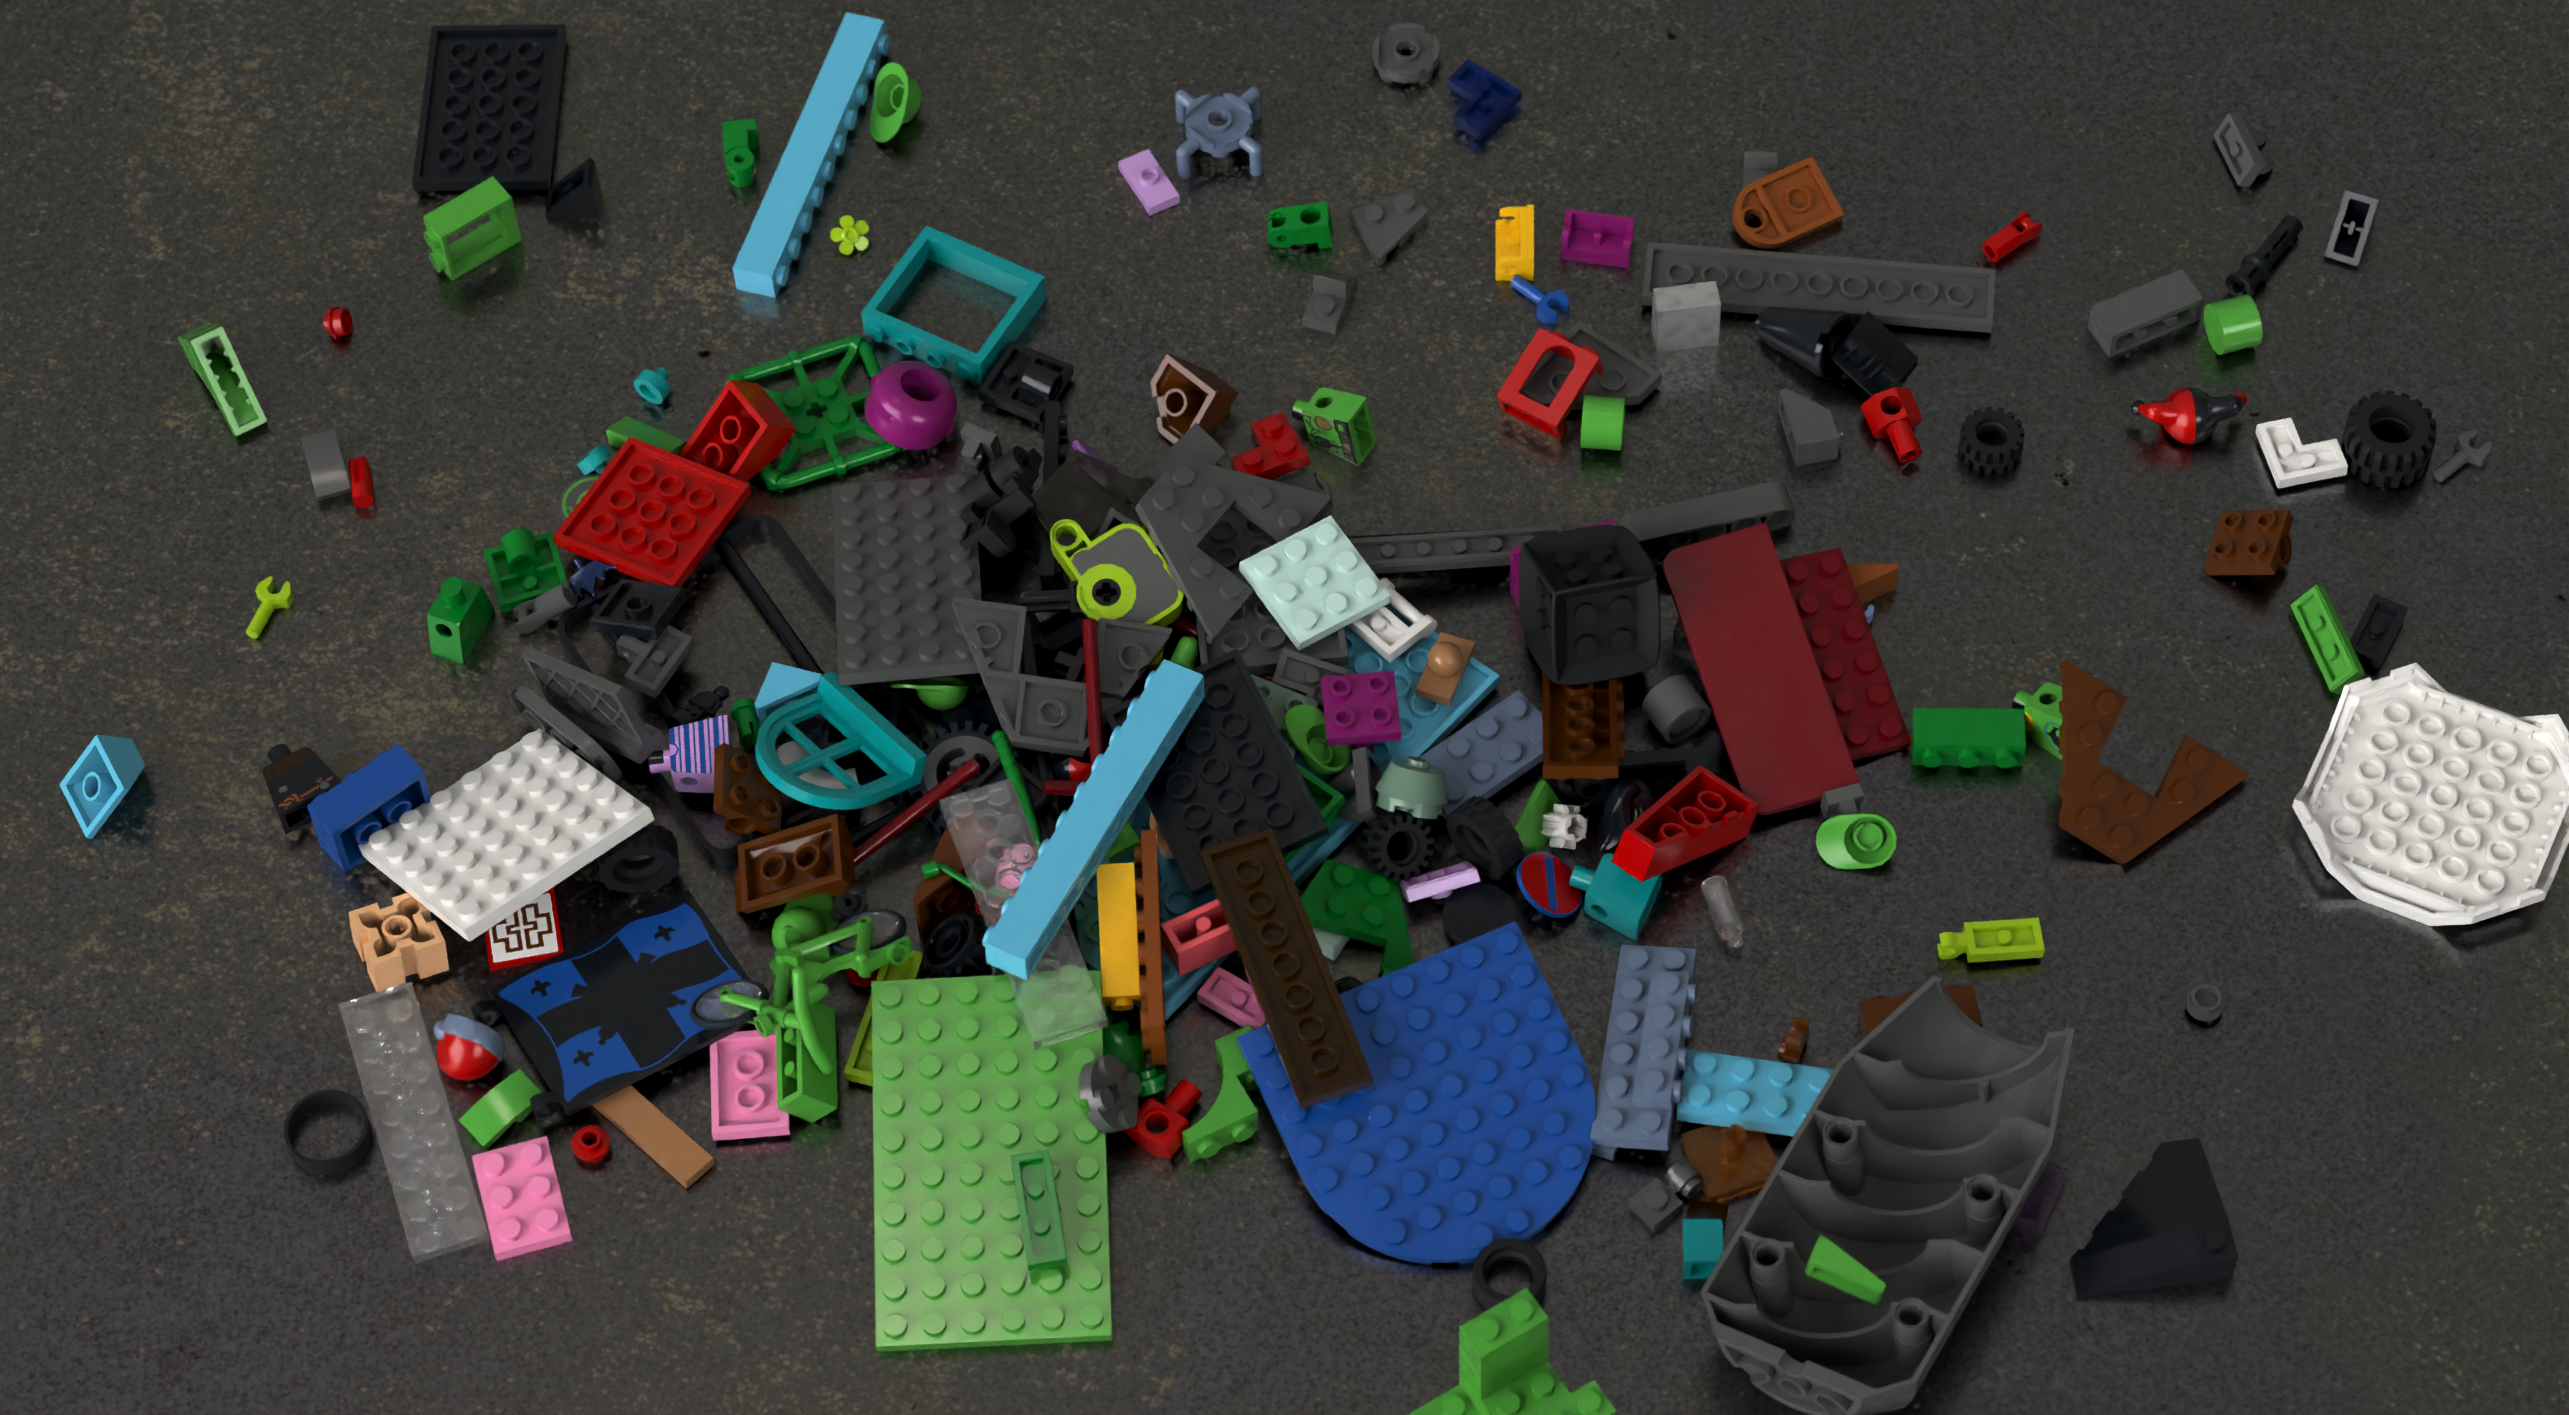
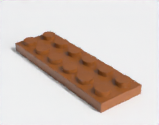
M1156 829L1141 830V845H1134L1138 908L1136 913L1139 935L1138 961L1140 965V1019L1143 1051L1151 1050L1152 1065L1167 1064L1160 872Z

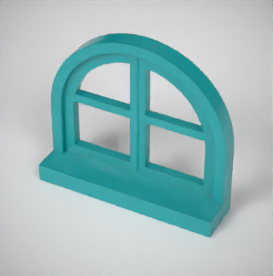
M833 671L820 676L816 693L772 712L761 724L755 745V757L758 767L773 786L787 796L802 803L835 810L867 807L921 784L927 755L849 685L839 686L838 676ZM821 714L848 739L821 750L794 725ZM785 731L811 755L784 766L777 756L775 742L779 735ZM861 750L888 775L861 786L838 766L834 760ZM824 766L848 789L817 786L797 776Z

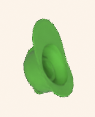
M891 62L884 65L875 80L869 129L871 136L877 142L884 143L891 140L897 134L902 124H906L913 119L921 105L922 92L919 83L915 78L908 76L905 68L899 63Z

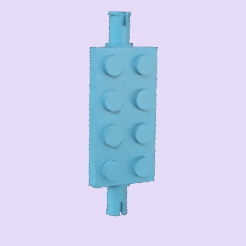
M1688 1050L1687 1070L1679 1078V1080H1683L1682 1103H1676V1106H1678L1677 1120L1794 1136L1834 1069Z

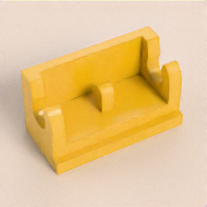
M1534 205L1501 208L1499 210L1500 217L1511 216L1514 219L1496 220V281H1512L1516 275H1520L1527 281H1534Z

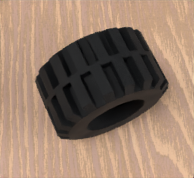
M2378 391L2372 393L2371 398L2362 397L2359 399L2358 405L2354 404L2347 416L2341 450L2347 464L2351 465L2350 472L2354 476L2360 474L2362 476L2361 481L2367 484L2373 481L2377 487L2383 488L2384 484H2390L2391 488H2398L2401 482L2409 485L2413 483L2414 477L2419 479L2424 474V470L2430 464L2437 436V424L2435 419H2431L2432 412L2429 408H2422L2423 402L2418 399L2413 401L2409 399V394L2403 392L2400 396L2395 395V391H2386L2384 395H2381ZM2376 436H2391L2400 440L2401 443H2388L2378 439Z

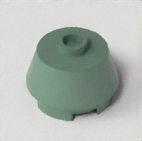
M1409 756L1407 760H1391L1375 787L1378 791L1376 805L1391 812H1394L1396 808L1404 812L1413 813V817L1437 819L1438 815H1441L1443 806L1448 804L1444 771L1429 765V760L1420 757Z

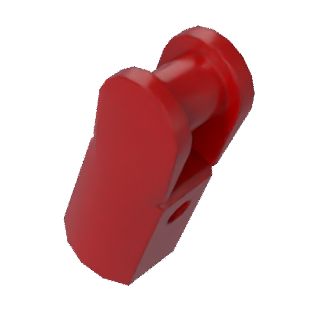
M2021 212L2007 226L1982 243L1984 255L1993 263L1998 262L2019 246L2035 239L2041 233L2043 224L2039 221L2034 222L2031 220L2029 212Z

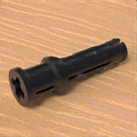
M2292 215L2284 217L2279 226H2277L2255 253L2248 254L2243 258L2238 271L2229 274L2225 282L2227 289L2233 296L2248 294L2252 297L2255 293V287L2259 282L2267 280L2271 274L2272 264L2303 230V225L2298 218ZM2278 240H2280V242L2272 250V247L2275 245V243ZM2240 282H2243L2244 284L2241 287H2239L2238 284Z

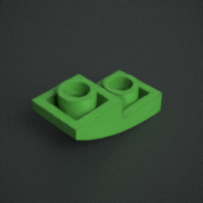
M518 1069L482 1097L459 1121L483 1147L489 1148L515 1121L521 1123L533 1111L530 1099L543 1091L522 1069Z

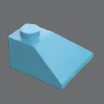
M96 735L59 784L88 839L94 838L145 767V763L131 738Z

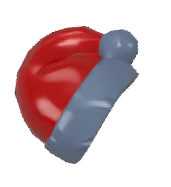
M451 1013L447 1014L445 1020L436 1022L434 1035L438 1039L436 1050L438 1066L451 1078L462 1081L480 1079L494 1070L497 1064L502 1061L505 1051L504 1040L490 1027L473 1019Z

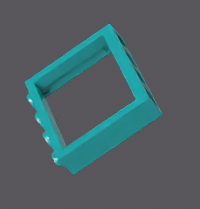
M925 226L862 310L861 317L864 334L874 338L876 342H884L897 348L905 355H913L925 360L935 368H943L950 371L962 380L966 378L982 385L1011 341L1015 342L1047 299L1045 276L929 226ZM927 259L1017 297L977 354L887 315Z

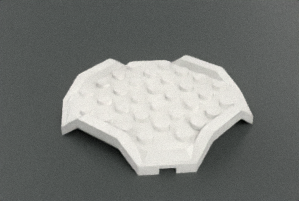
M2417 663L2391 670L2390 676L2374 681L2369 677L2344 686L2326 736L2303 787L2294 798L2292 807L2326 870L2357 899L2428 926L2473 924L2543 901L2552 886L2569 844V731L2559 714L2516 717L2447 692Z

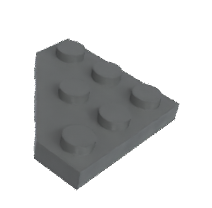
M1580 321L1564 335L1569 339L1570 343L1578 347L1586 345L1599 354L1604 370L1602 375L1594 373L1572 410L1583 409L1584 395L1626 398L1625 405L1640 404L1662 382V373ZM1549 350L1541 358L1520 394L1549 407L1575 363Z

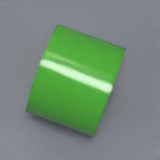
M2248 294L2217 301L2205 306V330L2216 354L2223 355L2261 344L2263 336L2261 318L2255 302Z
M1584 395L1580 448L1622 451L1626 398Z

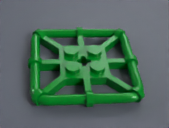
M855 334L853 337L841 338L800 352L796 349L788 351L787 356L743 369L735 374H730L725 381V386L729 380L751 382L789 369H793L799 384L798 387L779 393L763 388L796 427L795 432L789 439L791 445L778 467L772 470L769 463L758 472L769 490L778 492L780 489L793 488L833 474L841 476L847 474L846 470L906 450L884 440L870 425L858 420L855 410L864 408L865 400L870 390L848 396L843 385L860 356L870 379L882 370L872 347L866 342V337ZM847 351L833 376L809 382L802 365ZM813 411H823L821 418L816 419L814 415L808 416ZM857 436L880 445L842 457L835 443ZM825 446L831 461L790 473L802 453Z

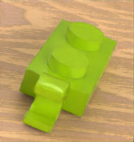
M2039 918L1965 922L1962 933H1940V944H1937L1939 959H1953L1966 953L1968 963L2043 958L2045 951Z

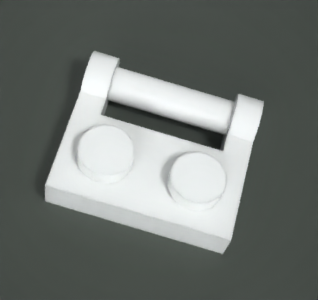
M1382 578L1380 582L1391 595L1389 604L1413 625L1408 627L1383 606L1347 626L1391 663L1421 638L1429 637L1435 631L1438 623L1430 615L1424 616L1395 590V585L1390 580Z

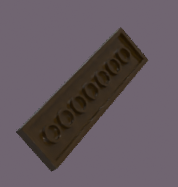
M1272 828L1201 850V860L1299 1109H1305L1373 1086V1077Z

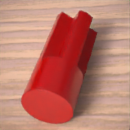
M359 456L358 459L351 458L348 464L353 504L359 508H366L374 503L370 463L367 462V458L364 456Z

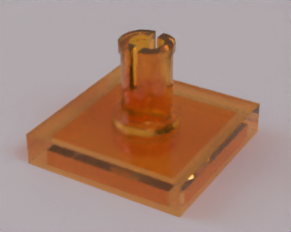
M1734 1124L1731 1125V1128L1706 1125L1681 1134L1682 1146L1691 1165L1701 1174L1700 1179L1704 1182L1702 1188L1709 1202L1719 1203L1762 1188L1778 1163L1764 1133L1744 1130L1740 1125Z

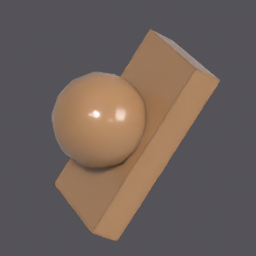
M1440 632L1436 644L1429 650L1427 664L1416 687V696L1451 706L1474 653L1475 642Z

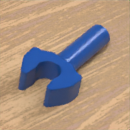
M1516 275L1512 279L1510 285L1537 304L1536 318L1548 324L1558 323V313L1550 307H1558L1567 314L1570 312V302L1566 293L1562 290L1557 289L1546 294L1520 275Z

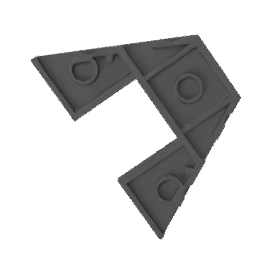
M1178 456L1140 499L1135 507V511L1141 522L1148 527L1149 536L1155 547L1159 546L1169 564L1167 569L1178 589L1186 595L1187 606L1191 612L1195 611L1207 633L1206 640L1211 644L1249 599L1254 590L1198 548V545L1231 507L1276 541L1280 542L1309 527L1332 497L1316 491Z
M954 596L952 607L1001 727L1007 735L1009 746L1084 757L1089 750L1086 684L1019 673L1027 607ZM1099 618L1097 638L1103 729L1108 723L1104 711L1123 703L1169 640L1172 628Z

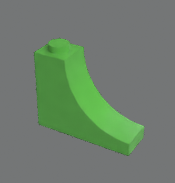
M208 322L178 336V340L192 369L199 374L208 387L233 436H238L268 422L222 326Z

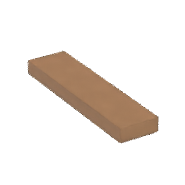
M631 1085L592 1104L593 1107L686 1189L715 1165L714 1158Z

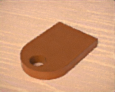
M1812 156L1750 183L1739 193L1732 209V220L1738 234L1747 243L1762 249H1775L1842 220L1845 215ZM1747 214L1758 216L1761 226L1758 228L1747 226L1744 222V216Z

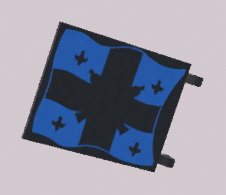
M688 890L489 989L488 992L492 1000L475 1003L471 1007V1012L475 1017V1021L488 1027L503 1015L552 1091L538 1093L530 1099L533 1114L537 1120L545 1121L553 1116L560 1107L563 1108L569 1117L750 1025L751 1023L745 1022L731 1028L708 1029L697 1025L692 1020L690 1014L691 1006L695 999L709 988L728 981L750 980V978ZM752 988L733 989L737 993L761 998V994ZM716 994L700 1005L698 1014L704 1020L722 1021L726 1020L724 1011L727 1008L733 1006L744 1007L722 1002L719 994Z

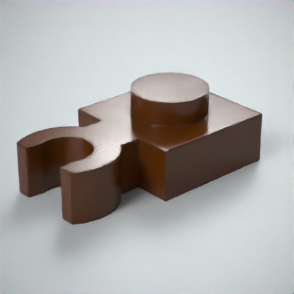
M1794 1016L1791 1031L1787 1033V1036L1783 1037L1778 1050L1777 1058L1783 1059V1063L1802 1064L1808 1049L1810 1031L1808 1020Z

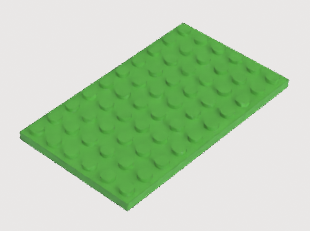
M1101 971L1032 973L1028 980L1011 974L871 981L877 1352L1113 1340L1106 1132H1101L1090 1122L1086 1113L1092 1110L1089 1107L1088 1100L1081 1101L1079 1094V1075L1082 1067L1086 1063L1092 1062L1095 1058L1104 1056ZM1049 1149L1067 1264L1028 1270L1010 1156Z

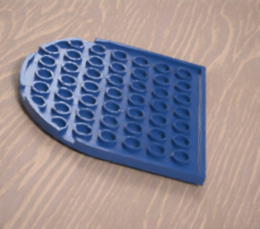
M1516 921L1339 994L1373 1077V1086L1300 1110L1267 1025L1237 1037V1044L1293 1163L1312 1198L1326 1215L1329 1214L1339 1225L1346 1229L1351 1237L1388 1256L1431 1265L1432 1262L1468 1264L1474 1262L1481 1249L1493 1241L1512 1238L1527 1242L1544 1230L1547 1224L1557 1216L1563 1207L1567 1206L1578 1189L1587 1169L1594 1140L1590 1139L1592 1123L1596 1120L1594 1090L1589 1071Z

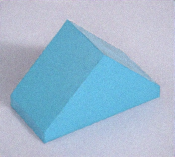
M772 662L754 703L759 725L761 726L763 721L775 710L816 693L821 674Z

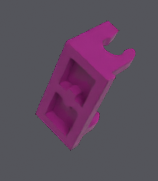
M1566 208L1564 230H1562L1560 259L1629 268L1634 244L1635 218Z

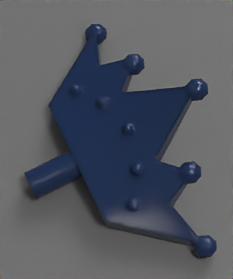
M580 558L574 560V563L579 571L570 577L569 587L579 598L583 597V589L595 597L597 577L605 581V571L610 569L617 570L618 568L617 566L607 565L595 560L584 566Z

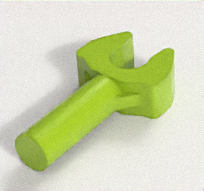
M269 576L257 585L255 592L258 600H261L262 603L245 631L248 636L257 639L274 609L289 608L291 606L293 593L289 581L284 583L281 591L277 594H271L275 589V582L272 576Z

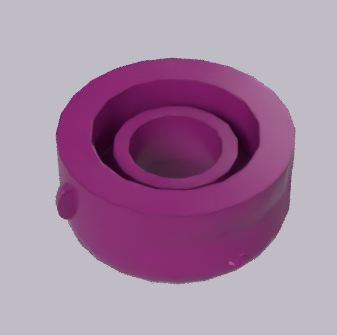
M900 361L886 366L879 374H875L872 377L871 388L866 397L864 409L870 426L884 440L905 449L924 450L937 446L944 440L945 436L952 434L954 430L952 422L956 416L958 401L952 384L940 371L922 362Z

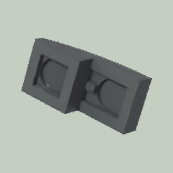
M335 428L301 437L317 501L351 493V485Z

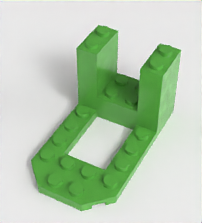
M1525 1288L1459 1327V1385L1408 1415H1617V1410L1595 1380L1570 1393L1548 1363L1549 1317L1530 1291Z

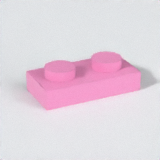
M1219 966L1197 992L1198 1002L1241 1027L1249 1025L1252 1030L1266 1025L1251 985Z

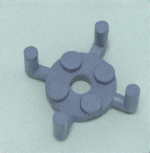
M1250 87L1239 97L1231 93H1223V97H1212V93L1196 99L1182 89L1175 93L1176 119L1179 123H1184L1185 135L1188 139L1176 150L1177 172L1180 179L1190 178V155L1197 149L1208 152L1215 158H1222L1227 156L1229 152L1241 147L1249 153L1251 175L1261 176L1263 174L1262 146L1250 137L1253 133V120H1259L1262 116L1261 92L1259 88ZM1213 120H1225L1227 122L1223 126H1213L1210 124Z

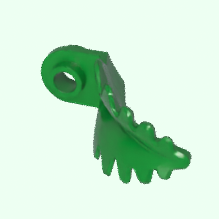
M1111 1014L1105 1015L1103 1017L1104 1056L1112 1055L1125 1065L1129 1073L1134 1072L1138 1075L1141 1082V1092L1138 1094V1097L1152 1095L1166 1089L1164 1082L1167 1078L1166 1072H1157L1156 1067H1144L1142 1036L1139 1034L1129 1036L1127 1034L1129 1030V1023L1123 1020L1113 1025L1114 1016Z

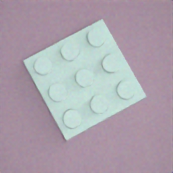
M1331 515L1241 561L1239 564L1241 574L1298 651L1390 603L1391 595Z

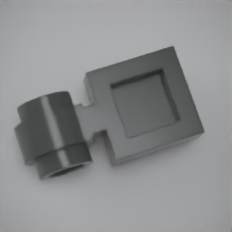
M1682 1161L1674 1164L1666 1174V1179L1669 1181L1667 1186L1656 1177L1628 1200V1207L1654 1233L1683 1211L1681 1197L1685 1196L1687 1199H1691L1702 1189L1704 1182L1701 1180V1174L1690 1163L1684 1164Z

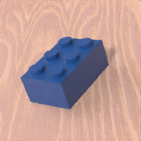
M397 744L388 751L378 754L372 762L360 770L347 775L341 783L329 791L319 794L313 802L307 805L320 846L344 873H347L365 860L358 847L359 844H367L369 837L374 832L383 830L390 824L400 822L399 819L405 812L414 810L423 803L428 804L431 794L424 771Z

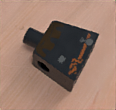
M278 744L268 752V758L272 764L264 767L262 773L285 834H288L312 821L307 805L313 802L319 794L327 792L341 783V780L310 747H303L292 753L286 744Z

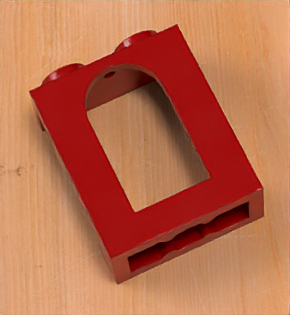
M1539 328L1496 396L1500 410L1561 441L1568 430L1565 419L1594 373L1602 375L1604 372L1599 354L1586 345L1578 347L1570 343L1569 339L1558 331L1551 330V332H1547ZM1550 350L1575 364L1550 406L1546 407L1520 394L1543 355Z

